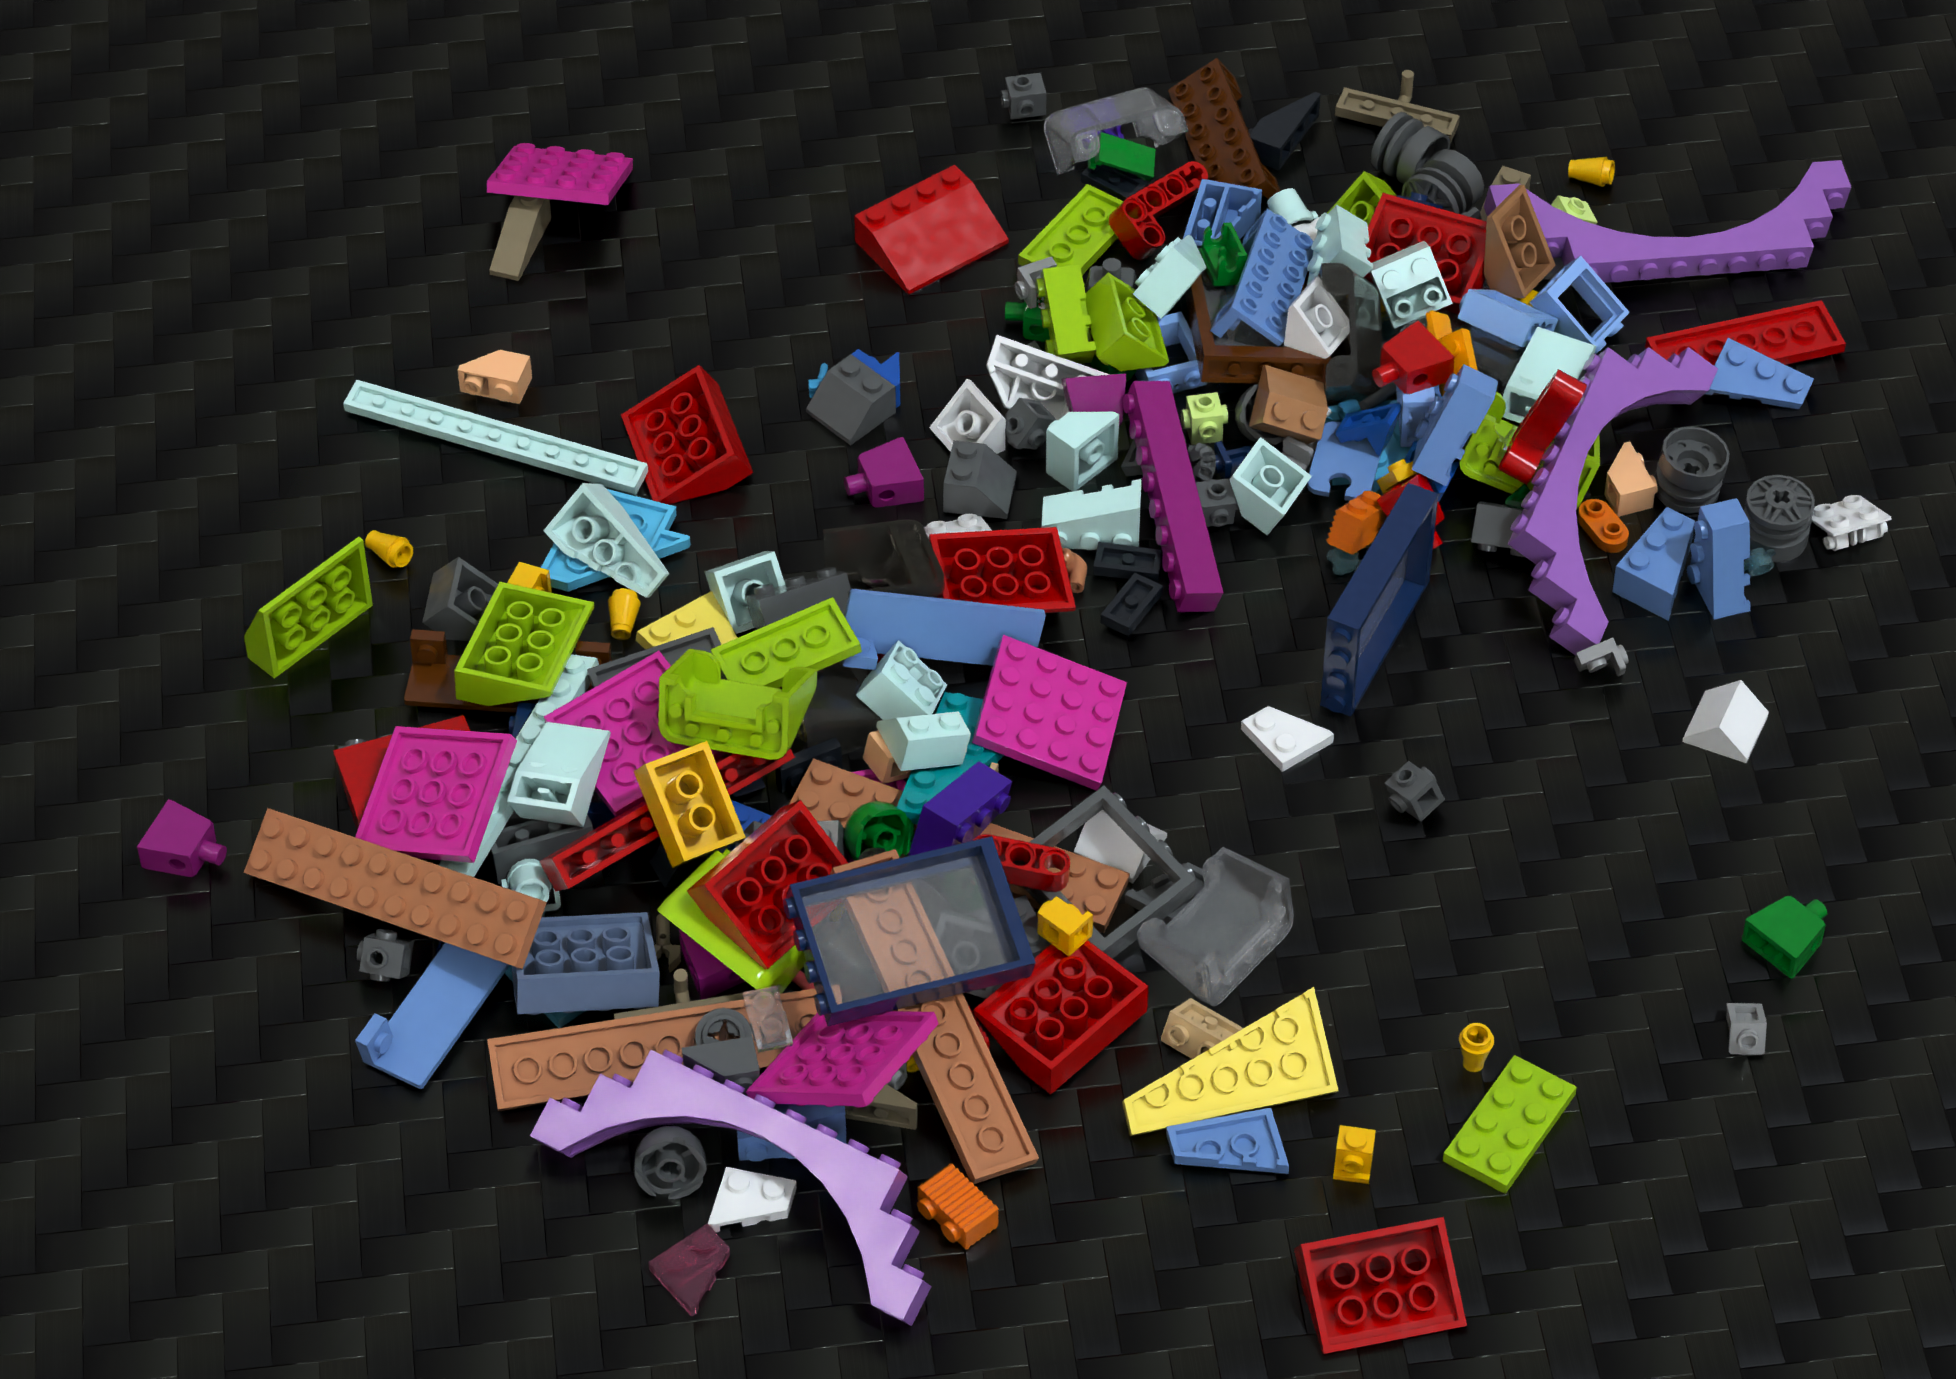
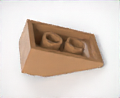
M1519 185L1487 216L1484 275L1490 290H1496L1514 299L1525 298L1556 266L1525 185Z

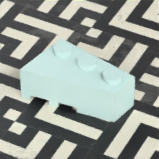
M1336 205L1328 214L1323 213L1316 223L1315 228L1318 231L1311 246L1313 256L1307 267V271H1309L1307 285L1315 277L1319 276L1338 303L1373 269V263L1367 260V257L1369 258L1371 255V249L1365 245L1370 241L1367 222Z
M1141 479L1132 480L1131 486L1113 489L1112 484L1102 486V491L1084 494L1083 490L1043 497L1041 528L1057 527L1062 548L1097 550L1098 542L1139 547Z

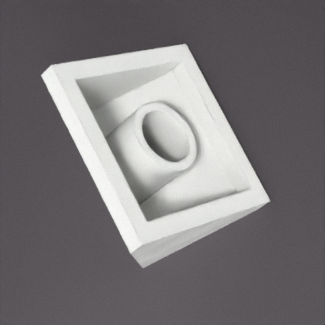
M1319 276L1315 277L1289 306L1284 346L1326 359L1331 356L1354 326Z
M966 379L929 428L950 452L953 440L986 444L998 454L1005 450L1006 419L971 380Z
M1742 680L1706 690L1683 737V742L1747 763L1768 718L1769 711Z
M1101 810L1084 824L1074 849L1075 854L1130 873L1129 882L1134 883L1151 860L1104 810ZM1147 824L1150 833L1157 840L1165 841L1167 838L1166 832Z

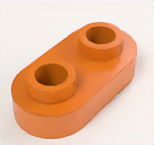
M1589 499L1584 501L1580 505L1578 512V522L1598 548L1605 552L1617 553L1624 550L1628 543L1629 531L1621 519L1602 500Z

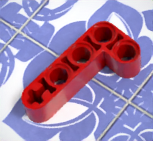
M1195 161L1184 164L1128 197L1110 214L1109 225L1133 258L1142 261L1146 260L1165 242V233L1156 221V218L1190 199L1199 190L1201 180H1208V172L1202 164Z
M1557 369L1516 429L1498 470L1527 485L1533 477L1544 452L1581 400L1587 384Z

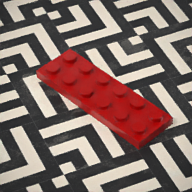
M1822 300L1647 337L1645 348H1651L1666 360L1674 353L1679 355L1689 347L1712 365H1715L1727 338L1784 365L1842 353L1845 351L1846 342Z

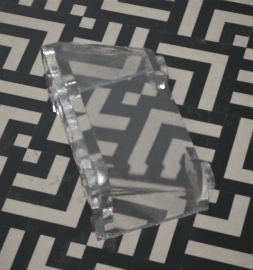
M1142 87L1056 111L1045 120L1044 133L1057 175L1073 171L1074 166L1078 163L1096 156L1100 149V140L1097 132L1133 123L1137 137H1150L1154 141V146L1159 147L1171 143L1188 132L1185 117L1181 110L1154 90Z
M1222 847L1204 863L1202 874L1204 875L1205 887L1167 925L1165 921L1154 917L1149 921H1145L1137 931L1140 948L1199 1000L1211 1006L1219 1005L1286 937L1294 921L1289 878L1225 847Z

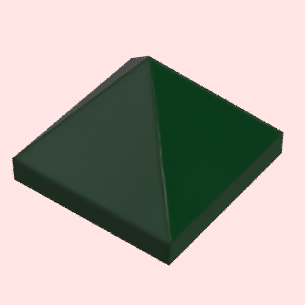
M1523 484L1506 498L1505 505L1507 507L1524 509L1521 507V503L1530 492L1528 486Z

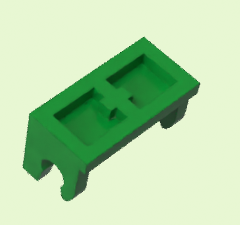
M1100 132L1088 145L1089 169L1095 170L1096 165L1101 166L1103 164L1135 174L1144 181H1151L1154 178L1156 149Z
M1223 223L1220 230L1221 236L1217 239H1211L1212 230L1208 226L1203 233L1202 248H1198L1207 267L1205 270L1213 286L1238 285L1247 260V253L1232 223Z

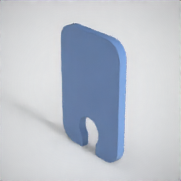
M1327 422L1324 425L1322 438L1316 446L1309 472L1312 477L1307 482L1308 490L1313 494L1329 497L1330 480L1343 477L1351 483L1346 489L1344 500L1350 501L1364 491H1372L1381 455L1378 456L1367 438L1358 442L1352 440L1340 443L1335 432L1341 422Z

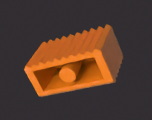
M1364 491L1335 510L1336 515L1333 516L1334 521L1331 522L1333 526L1330 527L1331 532L1328 533L1327 543L1354 555L1366 547V545H1369V543L1371 544L1387 517L1377 502L1381 495L1373 491Z
M950 1163L918 1186L917 1207L926 1219L931 1220L933 1218L941 1225L944 1236L950 1242L955 1243L957 1241L965 1249H969L976 1241H980L987 1233H991L993 1229L998 1227L997 1205L993 1204L992 1200H989L982 1191H979L978 1187L974 1186L973 1182H970L958 1168H955L953 1163Z

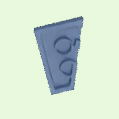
M1727 338L1714 365L1718 368L1709 391L1705 394L1719 393L1729 395V398L1732 399L1750 398L1760 400L1762 404L1800 409L1814 378Z
M1271 1108L1166 1127V1137L1174 1164L1289 1174L1288 1160Z

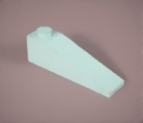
M582 483L543 530L564 554L579 559L588 564V567L605 573L614 578L616 582L646 598H649L669 575V572L623 506L602 484Z

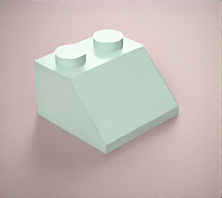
M1068 412L1059 420L1053 421L1046 431V473L1073 492L1077 491L1117 460L1119 414L1116 412Z
M1260 437L1229 480L1241 516L1268 536L1286 514L1312 476Z
M763 551L705 571L710 591L713 592L736 634L754 628L746 596L754 594V588L758 586L773 584V587L777 588L785 585L775 551Z
M959 711L877 721L876 725L900 771L962 765L971 736Z

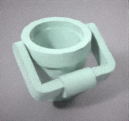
M1293 188L1282 190L1271 196L1267 201L1269 210L1274 214L1284 217L1287 223L1293 227L1299 224H1309L1318 218L1316 211H1309Z
M536 859L518 861L509 870L507 880L501 879L502 887L545 902L549 899L552 885L540 862ZM554 888L555 903L545 906L542 917H545L547 912L557 911L561 906L559 891L555 892Z

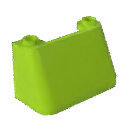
M1496 392L1495 399L1475 434L1472 433L1462 449L1465 450V453L1459 464L1460 469L1466 476L1512 494L1524 483L1498 470V467L1518 426L1502 420L1506 409L1505 399ZM1600 435L1597 436L1587 453L1579 479L1577 508L1580 506L1600 466ZM1553 440V441L1550 443V445L1548 446V448L1554 443L1555 440ZM1541 459V461H1540V463H1539V465H1538V467H1537V469H1536V471H1535L1533 477L1535 476V474L1537 473V471H1538L1540 468L1543 467V465H1544L1545 462H1544L1542 459ZM1533 477L1527 484L1530 491H1532L1534 487V484H1532Z
M688 649L659 677V731L667 741L675 744L694 746L707 741L711 750L770 760L780 759L791 748L816 691L817 669L806 667L790 669L783 677L782 689L721 679L720 663L712 653Z
M727 848L723 853L716 850L663 901L657 911L764 996L782 994L806 962L804 952L798 951L796 945H794L770 968L765 970L704 915L687 892L690 887L731 852ZM821 922L812 929L818 947L827 937L819 930L822 926Z

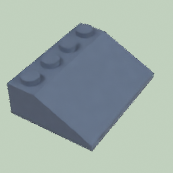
M647 912L542 917L523 969L512 966L517 1014L538 1015L552 1012L574 1013L576 1011L589 1010L609 1011L611 1009L659 1007L660 971Z

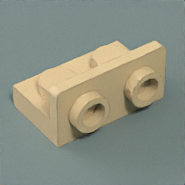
M1190 998L1170 1011L1161 1041L1194 1059L1243 1028Z

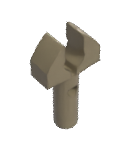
M660 913L656 917V944L654 945L656 957L658 960L665 953V956L669 959V972H672L681 962L680 945H672L670 943V921Z

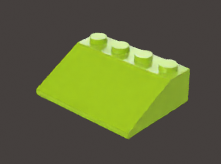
M357 537L258 610L244 636L247 656L274 679L373 606L363 539Z
M499 582L454 670L456 699L484 706H493L551 697L593 611L594 602Z

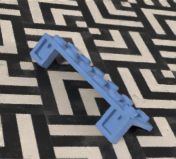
M1266 209L1245 234L1242 245L1249 255L1234 295L1216 314L1210 331L1221 338L1228 329L1234 331L1242 320L1274 344L1280 346L1285 339L1288 308L1301 293L1308 272L1307 267L1313 256V250L1311 249L1313 240L1311 237L1288 224L1281 215L1274 214L1269 209Z
M851 589L844 617L859 640L862 652L841 662L843 667L876 670L877 654H886L899 640L903 645L911 648L918 658L993 666L997 648L1003 635L1038 648L1046 614L1043 609Z
M445 943L389 1022L386 1018L374 1013L356 1038L355 1042L363 1062L419 1089L424 1088L510 965Z

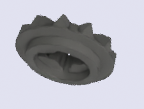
M1199 442L1196 446L1189 445L1187 451L1195 482L1211 480L1216 467V457L1213 449Z
M718 1008L708 1012L701 1018L696 1027L695 1041L696 1045L719 1042V1040L708 1037V1035L719 1034L723 1027V1022L726 1023L728 1034L733 1035L735 1038L752 1036V1030L749 1022L741 1013L729 1008Z

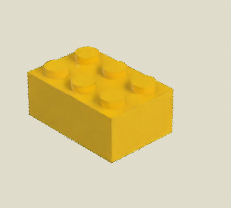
M707 741L646 763L634 771L672 868L731 846L746 838Z

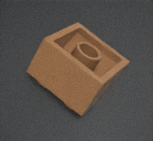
M1263 365L1249 427L1284 438L1290 436L1305 444L1320 441L1328 412L1324 383Z

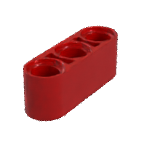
M982 834L973 839L974 841L993 837L1009 884L1048 892H1058L1063 890L1069 882L1070 858L1064 850L990 834ZM1023 861L1026 865L1018 866L1013 862ZM1057 868L1061 871L1057 873H1052L1047 869Z

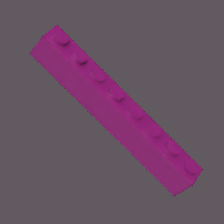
M1133 381L1128 394L1124 395L1123 409L1129 416L1130 437L1135 440L1137 448L1136 462L1138 465H1141L1143 489L1145 492H1148L1150 500L1149 514L1155 520L1156 542L1158 545H1161L1163 552L1162 566L1164 572L1168 573L1170 598L1174 599L1177 612H1214L1224 592L1170 381Z

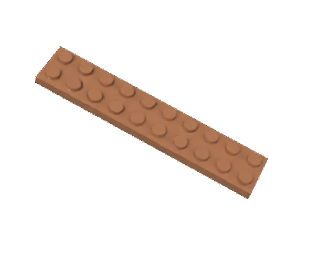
M813 758L789 804L801 800L816 821L839 820L845 828L849 816L862 804L882 801L897 807L903 791ZM990 823L980 834H990L1030 842L1034 839ZM913 824V825H914V834H915L917 825ZM1064 850L1070 858L1069 882L1060 892L1078 908L1082 915L1087 911L1092 913L1093 926L1099 932L1105 933L1129 882L1130 873ZM909 852L906 856L902 853L900 858L907 857ZM1057 868L1047 869L1052 873H1057L1061 871ZM1010 884V890L1014 899L1026 895L1031 906L1039 910L1041 905L1022 886Z
M267 808L244 873L520 969L524 967L547 902L269 808Z
M896 849L834 867L830 875L899 859L900 857ZM912 883L841 899L884 993L954 976ZM963 993L893 1010L935 1012L939 1024L912 1055L970 1182L976 1184L1036 1164L1039 1159L1038 1154Z
M831 986L837 1005L842 1004L840 986ZM816 989L487 1039L498 1111L547 1104L549 1098L561 1102L564 1097L570 1100L587 1098L600 1074L612 1079L615 1073L634 1083L650 1050L661 1055L664 1050H668L682 1058L681 1048L696 1045L695 1032L701 1018L708 1012L718 1008L733 1009L747 1019L752 1030L759 1069L765 1070L817 1014L814 995L817 994ZM723 1022V1027L719 1034L708 1035V1037H713V1039L719 1041L737 1039L733 1035L728 1034L725 1022Z

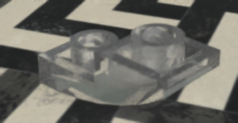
M778 985L743 992V1001L758 1053L793 1046L786 1011L783 1009Z

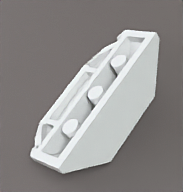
M999 335L995 336L986 364L1004 408L1010 409L1013 407L1019 397L1039 400L1056 420H1059L1069 412L1062 386V378L1110 375Z

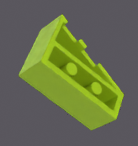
M1080 264L1043 268L1040 275L1041 278L1036 279L1038 297H1044L1045 309H1041V321L1043 328H1048L1050 340H1045L1046 352L1078 364L1091 363L1096 352L1095 341H1091L1089 328L1091 326L1090 315H1087V298Z

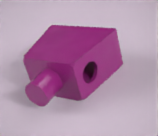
M1126 373L1061 379L1069 412H1116L1119 414V425H1122Z
M904 437L897 438L861 453L857 457L858 474L844 477V486L848 496L865 492L871 505L875 508L924 501V478Z
M169 799L137 846L142 868L187 877L195 876L205 861L220 866L227 853L226 846L216 843L214 825L209 819Z
M679 929L681 953L701 1000L708 999L745 982V980Z

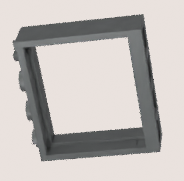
M1104 785L1031 840L1030 843L1054 847L1101 810H1104L1174 883L1105 938L1093 926L1092 937L1088 941L1113 959L1193 897L1195 894L1196 877L1187 864H1180L1173 857V853L1166 842L1161 839L1157 840L1150 833L1147 823L1140 816L1135 817L1127 809L1123 798L1116 792L1112 794ZM1023 861L1013 862L1018 866L1026 865ZM1022 886L1041 906L1044 902L1051 901L1056 896L1067 904H1072L1060 891L1048 892Z

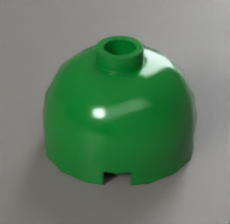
M872 801L859 806L849 816L844 828L845 847L854 861L896 849L899 857L902 853L906 856L910 851L914 838V825L906 814L893 804L882 801Z

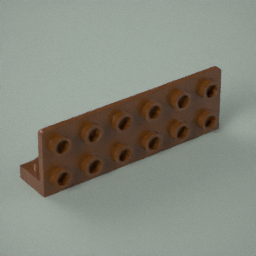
M1218 58L1168 90L1195 162L1202 164L1206 168L1208 180L1262 189V198L1265 196L1268 200L1271 196L1281 191L1276 178L1260 162L1236 102L1243 97L1236 78Z
M412 629L410 636L412 666L404 696L405 705L517 712L518 702L484 706L456 699L454 670L461 655H448L444 631ZM577 641L576 655L597 658L599 665L612 661L610 643ZM591 684L589 685L586 692L593 689ZM539 698V699L526 700V701H519V703H536V704H537L538 701L540 700V698Z

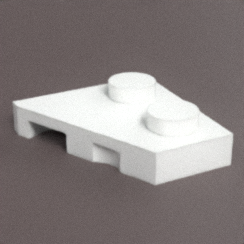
M1270 706L1241 721V730L1282 772L1332 744L1334 740V734L1330 730Z
M726 1167L708 1221V1232H719L720 1226L741 1222L742 1227L755 1225L763 1220L775 1221L788 1218L797 1189L796 1180Z

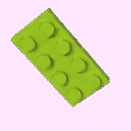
M1086 184L1018 255V264L1024 266L1052 256L1057 267L1080 264L1083 275L1118 238L1109 225V216L1124 201Z
M833 597L711 649V653L720 663L721 674L725 680L773 688L782 687L784 675L794 667H806L819 671L862 652L859 640Z
M1514 1055L1445 1150L1443 1162L1506 1194L1576 1095L1577 1087Z

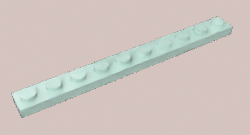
M356 380L343 403L345 411L594 484H602L605 487L632 495L637 494L648 473L647 463L360 380Z
M571 654L551 697L540 698L516 737L517 743L475 862L441 860L439 866L472 877L476 875L514 812V809L507 802L514 776L520 763L544 727V716L586 692L591 684L587 669L599 665L597 658Z

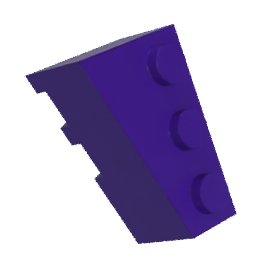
M978 761L923 805L908 856L973 841L998 814H1002L1008 807L1011 796L1008 794L1012 781Z

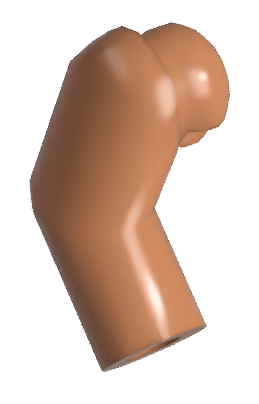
M1062 548L1068 576H1070L1072 592L1080 593L1084 590L1087 564L1070 549Z

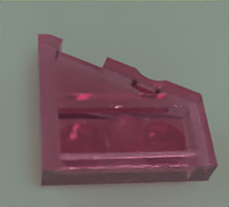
M706 1224L649 1261V1270L692 1317L699 1310V1302L706 1290L710 1291L714 1284L716 1273L723 1268L728 1260L730 1249L719 1235Z

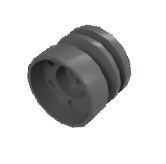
M1399 112L1387 121L1375 140L1371 152L1372 167L1389 177H1397L1398 182L1404 185L1437 151L1450 150L1449 136L1433 127H1424L1422 121L1413 118V116L1405 112Z
M1444 149L1437 151L1421 169L1417 170L1402 187V196L1409 198L1410 192L1427 195V202L1442 205L1443 210L1462 214L1467 212L1482 197L1484 183L1479 170L1466 156L1454 150Z
M1694 426L1680 427L1670 432L1664 439L1654 473L1658 486V492L1655 494L1656 497L1665 506L1684 513H1699L1701 506L1714 504L1718 499L1722 480L1729 463L1730 453L1726 443L1717 434Z
M1771 475L1762 477L1750 486L1747 491L1744 512L1750 522V553L1753 556L1764 561L1784 562L1800 556L1805 550L1815 499L1812 491L1803 482L1790 476Z

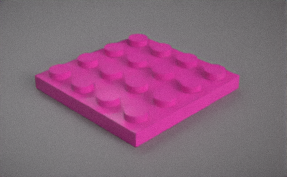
M520 143L511 149L487 180V193L609 205L633 170V158H627L624 154L617 152L598 155L588 149L569 152L559 146L540 149L535 148V145L530 143Z
M1003 635L997 648L972 743L1097 791L1102 784L1127 682Z
M659 650L544 716L545 723L552 722L611 732L594 790L615 817L645 800L634 774L636 769L646 763L692 747L669 742L659 731V677L671 666ZM711 750L715 760L728 753Z
M395 726L355 837L419 859L474 863L517 740L511 734Z
M889 1011L832 1026H827L824 1015L819 1016L817 1012L746 1090L747 1096L754 1099L756 1094H759L776 1104H795L797 1106L865 1107L874 1100L879 1091L891 1081L894 1074L910 1059V1056L927 1040L930 1033L937 1027L939 1023L935 1012Z

